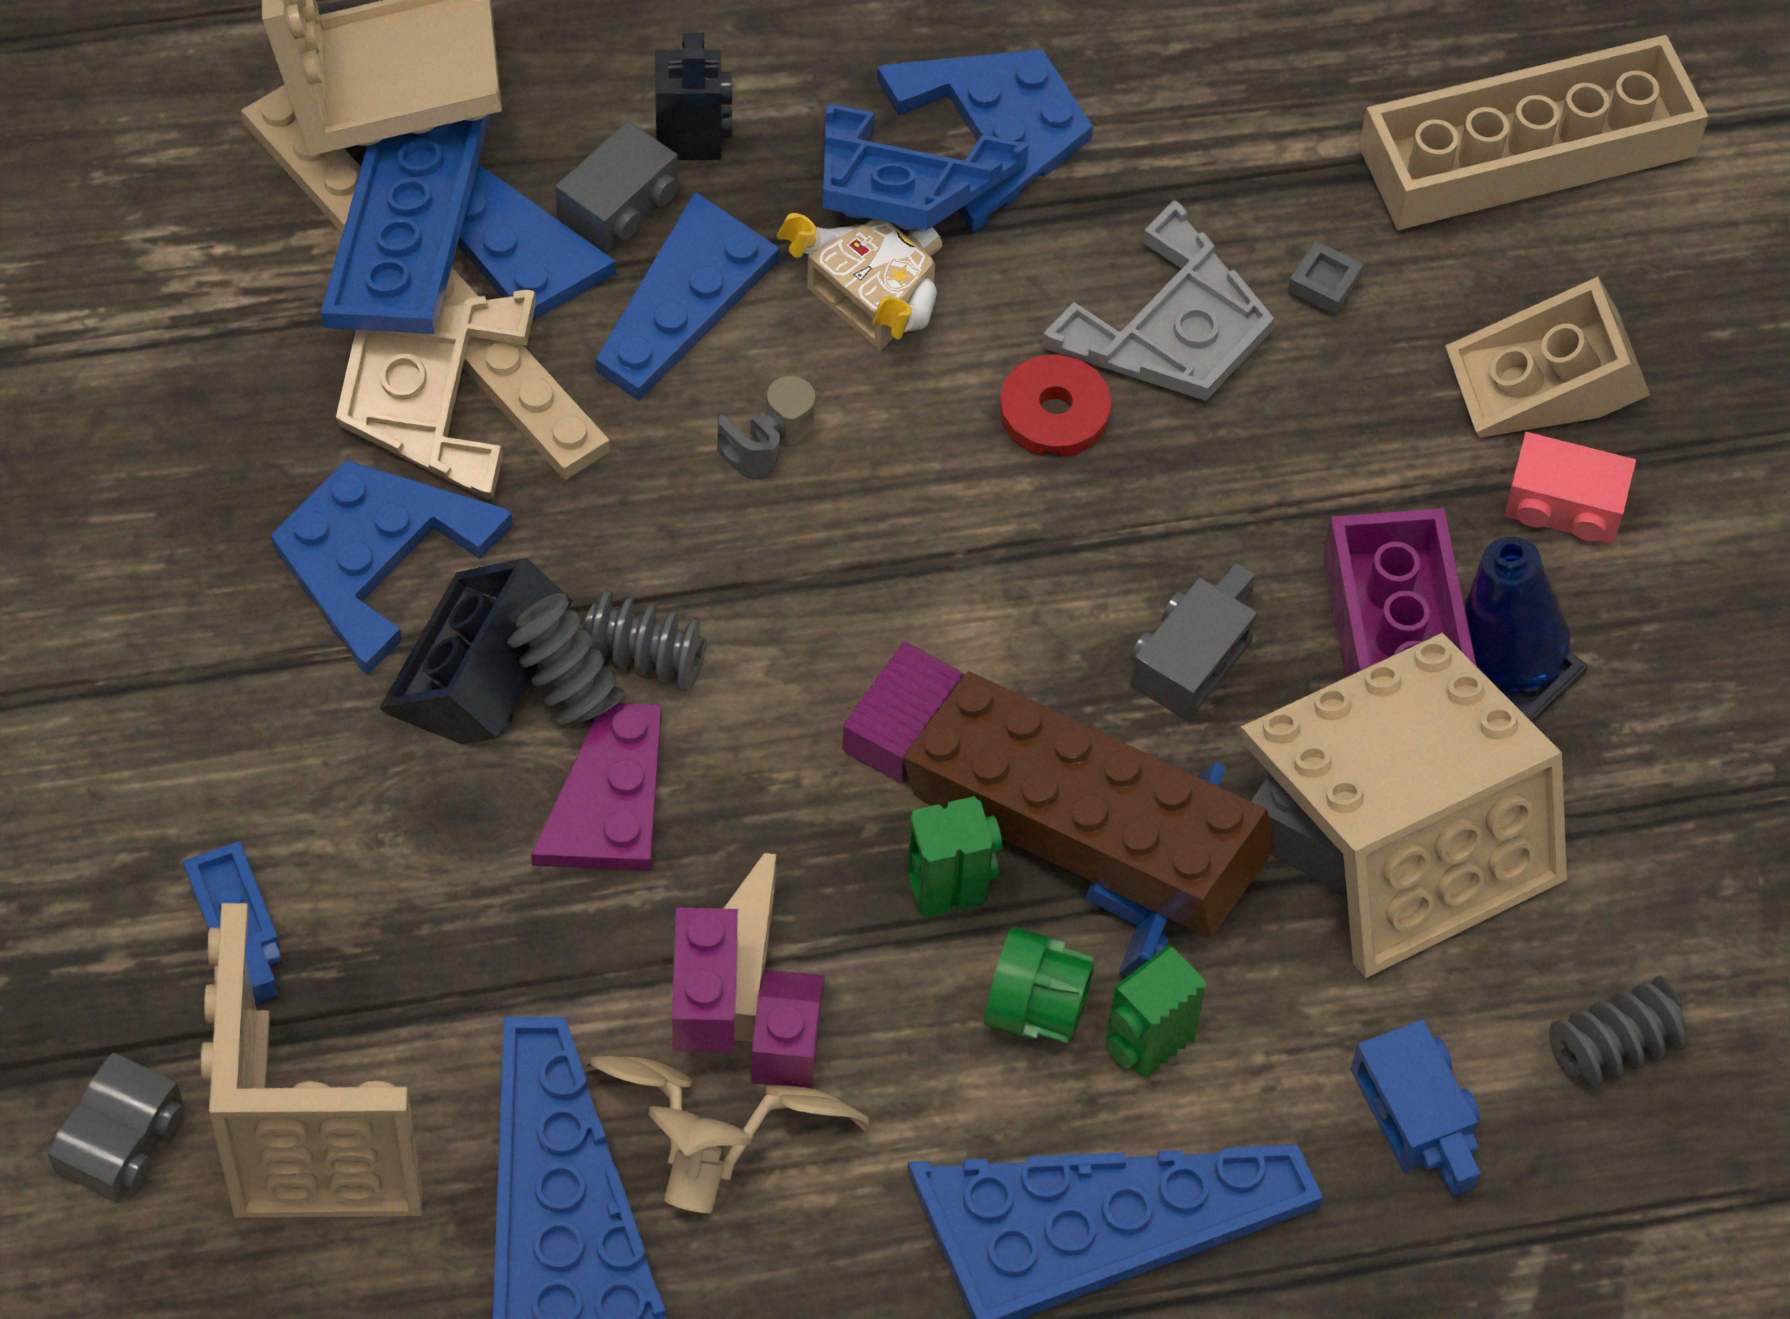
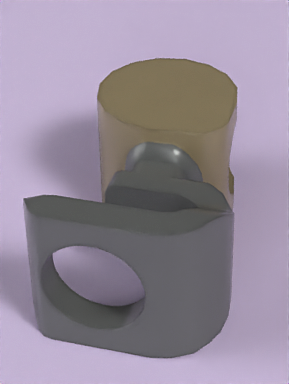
M783 376L770 384L766 396V415L764 417L757 415L751 420V435L758 442L750 440L725 415L721 414L718 418V453L746 478L761 479L769 475L779 458L780 442L788 446L795 445L806 438L813 429L816 396L812 385L803 378L796 376ZM728 438H729V439L733 442V444L736 446L738 452L732 447V445L730 444Z

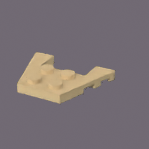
M514 291V296L486 300L485 296L467 298L464 300V304L441 307L435 334L356 330L336 414L338 425L485 500L493 501L503 457L501 446L448 438L447 436L469 338L474 337L527 346L537 301L535 291Z

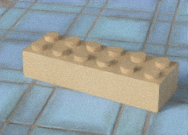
M1667 35L1367 107L1359 149L1397 230H1402L1696 157L1709 116Z

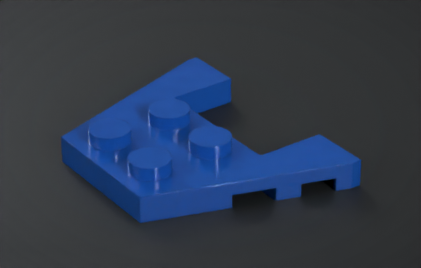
M1043 49L886 64L877 69V81L898 115L949 97L977 141L983 134L1029 144L1028 161L1025 167L958 210L971 232L981 229L988 223L989 215L1002 205L1008 207L1021 196V190L1039 175L1043 177L1048 175L1092 138V124Z
M829 103L826 107L822 208L842 212L850 218L859 219L867 217L891 222L903 229L920 228L928 230L1025 167L1028 161L1029 144L982 134L965 160L943 157L867 141L874 132L875 112Z
M345 460L271 534V540L274 550L309 599L313 598L327 617L328 625L332 631L350 649L354 656V661L360 670L369 675L402 641L401 629L362 601L431 530H438L462 548L481 559L513 526L512 513L505 508Z

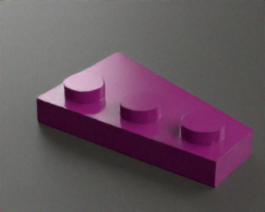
M617 703L606 712L596 716L531 853L532 866L651 871L661 730V705Z

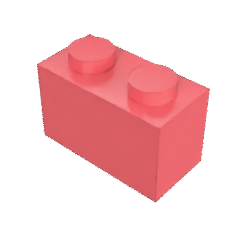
M1525 432L1503 517L1519 520L1530 527H1546L1574 534L1585 541H1601L1614 544L1624 513L1636 459Z

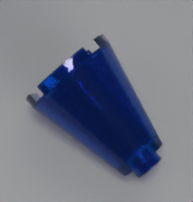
M1505 537L1492 542L1483 552L1464 605L1476 667L1491 682L1501 684V690L1514 692L1536 688L1554 678L1561 670L1562 662L1567 653H1569L1570 648L1569 627L1541 555L1535 545L1518 537Z

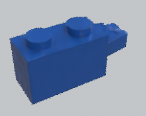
M1424 1019L1358 1043L1350 1071L1403 1173L1425 1166L1427 1170L1436 1167L1453 1197L1475 1189L1477 1186L1476 1182L1480 1179V1171L1471 1153L1477 1152L1478 1148L1474 1133L1480 1120L1479 1110L1471 1092L1467 1088L1460 1089L1451 1072V1056L1444 1041L1440 1037L1433 1038Z

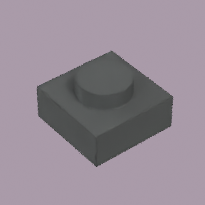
M1315 241L1290 277L1288 292L1336 315L1361 279L1364 264Z

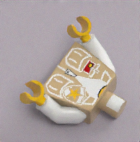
M791 213L787 216L776 236L780 240L786 239L792 242L789 246V252L793 257L800 258L804 253L810 254L808 255L807 288L877 349H883L893 338L901 339L904 332L922 330L928 326L937 296V289L934 285L935 263L931 256L942 248L941 238L933 227L928 230L912 229L904 235L890 222L873 219L864 225L857 224L824 229L816 227L804 215Z

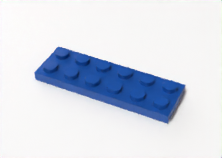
M491 114L476 121L462 120L436 126L425 133L411 132L385 138L376 144L367 146L321 310L324 328L435 334Z

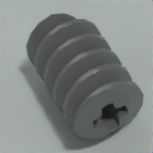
M606 589L598 602L594 603L590 608L582 626V629L588 631L592 637V644L589 649L595 648L599 650L603 655L604 663L608 662L613 656V664L617 670L624 672L634 663L636 675L644 679L651 676L656 670L658 682L666 686L671 684L678 676L679 688L685 692L691 690L697 680L707 646V640L700 637V620L693 617L685 630L682 631L678 629L677 611L672 610L664 622L660 624L656 622L655 604L650 603L643 614L638 617L635 616V599L628 596L619 610L613 609V591Z
M563 593L542 598L525 609L516 619L518 629L507 641L508 645L512 648L524 644L529 645L530 648L520 658L519 663L522 667H528L540 663L542 666L531 678V682L534 686H541L550 682L553 684V687L543 697V702L548 706L564 702L565 706L555 716V721L559 725L572 721L583 722L599 716L625 696L624 689L613 687L616 682L613 671L608 668H601L604 663L602 653L595 648L589 649L592 644V637L588 631L578 629L580 617L577 612L566 610L569 602L566 594Z
M1662 976L1655 977L1651 984L1645 982L1634 986L1631 993L1625 991L1618 993L1611 998L1610 1002L1601 1001L1591 1006L1589 1012L1580 1010L1572 1013L1568 1021L1563 1019L1554 1021L1549 1028L1552 1051L1559 1065L1572 1078L1581 1075L1591 1088L1602 1085L1601 1066L1610 1077L1616 1079L1623 1076L1624 1069L1621 1057L1635 1070L1644 1066L1645 1059L1642 1048L1645 1049L1651 1058L1660 1060L1665 1057L1666 1052L1663 1039L1675 1051L1684 1049L1687 1043L1684 1031L1685 1019L1681 1003L1670 983Z

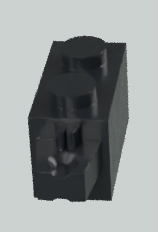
M682 33V50H655L656 140L676 153L678 160H722V138H732V106H721L732 105V72H721V50H704V33Z

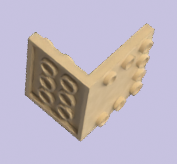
M262 0V20L309 156L355 145L369 146L380 142L382 139L411 132L425 133L436 126L462 120L476 121L485 118L489 114L502 111L491 0H382L323 15L319 14L316 0Z
M1443 633L1241 726L1243 745L1344 855L1353 965L1365 978L1567 880L1562 752Z
M247 903L222 904L220 927H210L208 936V958L210 966H215V984L206 985L205 1019L206 1023L215 1024L214 1041L203 1042L201 1073L203 1081H211L209 1113L234 1218L422 1216L423 1192L407 1087H395L383 1081H369L362 1083L358 1087L330 1088L328 1085L320 1082H302L293 1088H266L270 1013L269 1011L256 1010L247 967L248 905Z

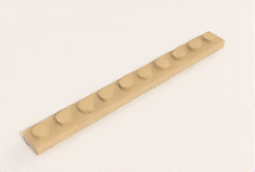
M285 85L242 109V121L247 129L343 234L361 170L360 165L344 148L309 156ZM451 268L442 307L464 304V300L467 298L479 297L463 278ZM474 337L469 338L463 369L564 481L610 453V441L524 345Z

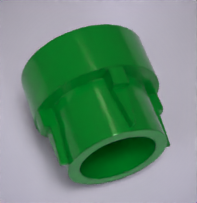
M1013 926L1007 936L995 971L986 1005L984 1026L1037 1040L1038 1036L1068 1043L1069 1038L1073 1039L1086 1003L1095 963L1092 962L1093 956L1065 948L1066 942Z

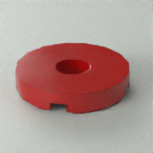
M1060 354L1036 356L1019 364L1005 379L1000 395V414L1002 425L1012 440L1028 451L1044 456L1045 451L1051 453L1060 452L1059 457L1073 456L1091 448L1103 436L1108 425L1112 403L1109 386L1096 369L1077 358ZM1049 399H1060L1066 402L1070 408L1064 413L1053 414L1044 410L1041 404Z

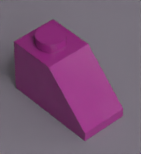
M765 969L758 996L752 1044L751 1083L798 1086L812 1089L825 975Z

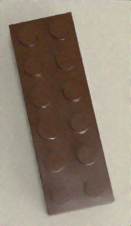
M970 671L964 675L903 756L915 797L932 805L940 804L945 809L948 806V802L975 796L978 801H981L985 817L995 816L1002 839L1212 939L1275 849L1268 810Z

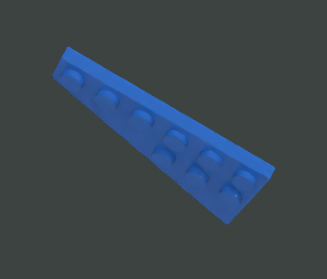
M504 1017L493 1319H667L659 1290L656 1289L646 1259L645 1249L617 1167L614 1166L606 1142V1135L600 1117L597 1116L587 1087V1079L566 1018Z

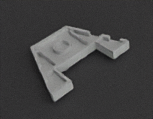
M1173 200L1144 230L1143 244L1180 267L1181 270L1122 331H1117L1073 302L1043 333L1042 346L1050 351L1077 358L1105 369L1207 401L1272 332L1274 317L1234 269L1229 271L1214 253L1215 245L1204 232L1198 234L1187 220L1188 212L1180 203Z

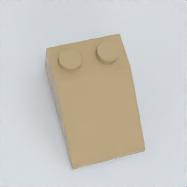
M1598 277L1446 345L1455 375L1479 438L1596 419L1650 396L1618 309Z

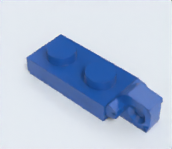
M238 841L183 860L187 878L208 932L210 927H220L222 904L247 903L246 962L255 1005L277 998L278 994L274 986L275 979L269 965L282 961L278 950L280 949L278 936L241 842Z

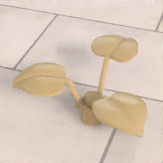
M597 1056L590 1057L584 1066V1072L599 1069L624 1081L656 1086L669 1097L670 1108L650 1106L648 1113L671 1139L668 1163L673 1164L664 1201L678 1208L693 1212H712L720 1179H731L734 1164L745 1147L751 1144L752 1136L767 1113L773 1109L790 1108L806 1113L849 1117L864 1132L867 1131L869 1119L866 1115L830 1094L806 1087L767 1085L765 1091L767 1095L762 1099L742 1130L719 1120L700 1118L695 1114L683 1111L681 1087L691 1088L692 1079L666 1064L640 1057ZM716 1146H732L724 1160H719L722 1150Z

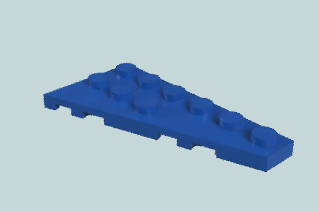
M1298 1145L1223 1148L1221 1153L1183 1155L1182 1150L1159 1151L1158 1156L1126 1157L1125 1152L1028 1157L1026 1162L988 1164L987 1159H966L963 1165L930 1166V1161L908 1162L907 1167L908 1176L971 1319H1020L1321 1208L1323 1196Z

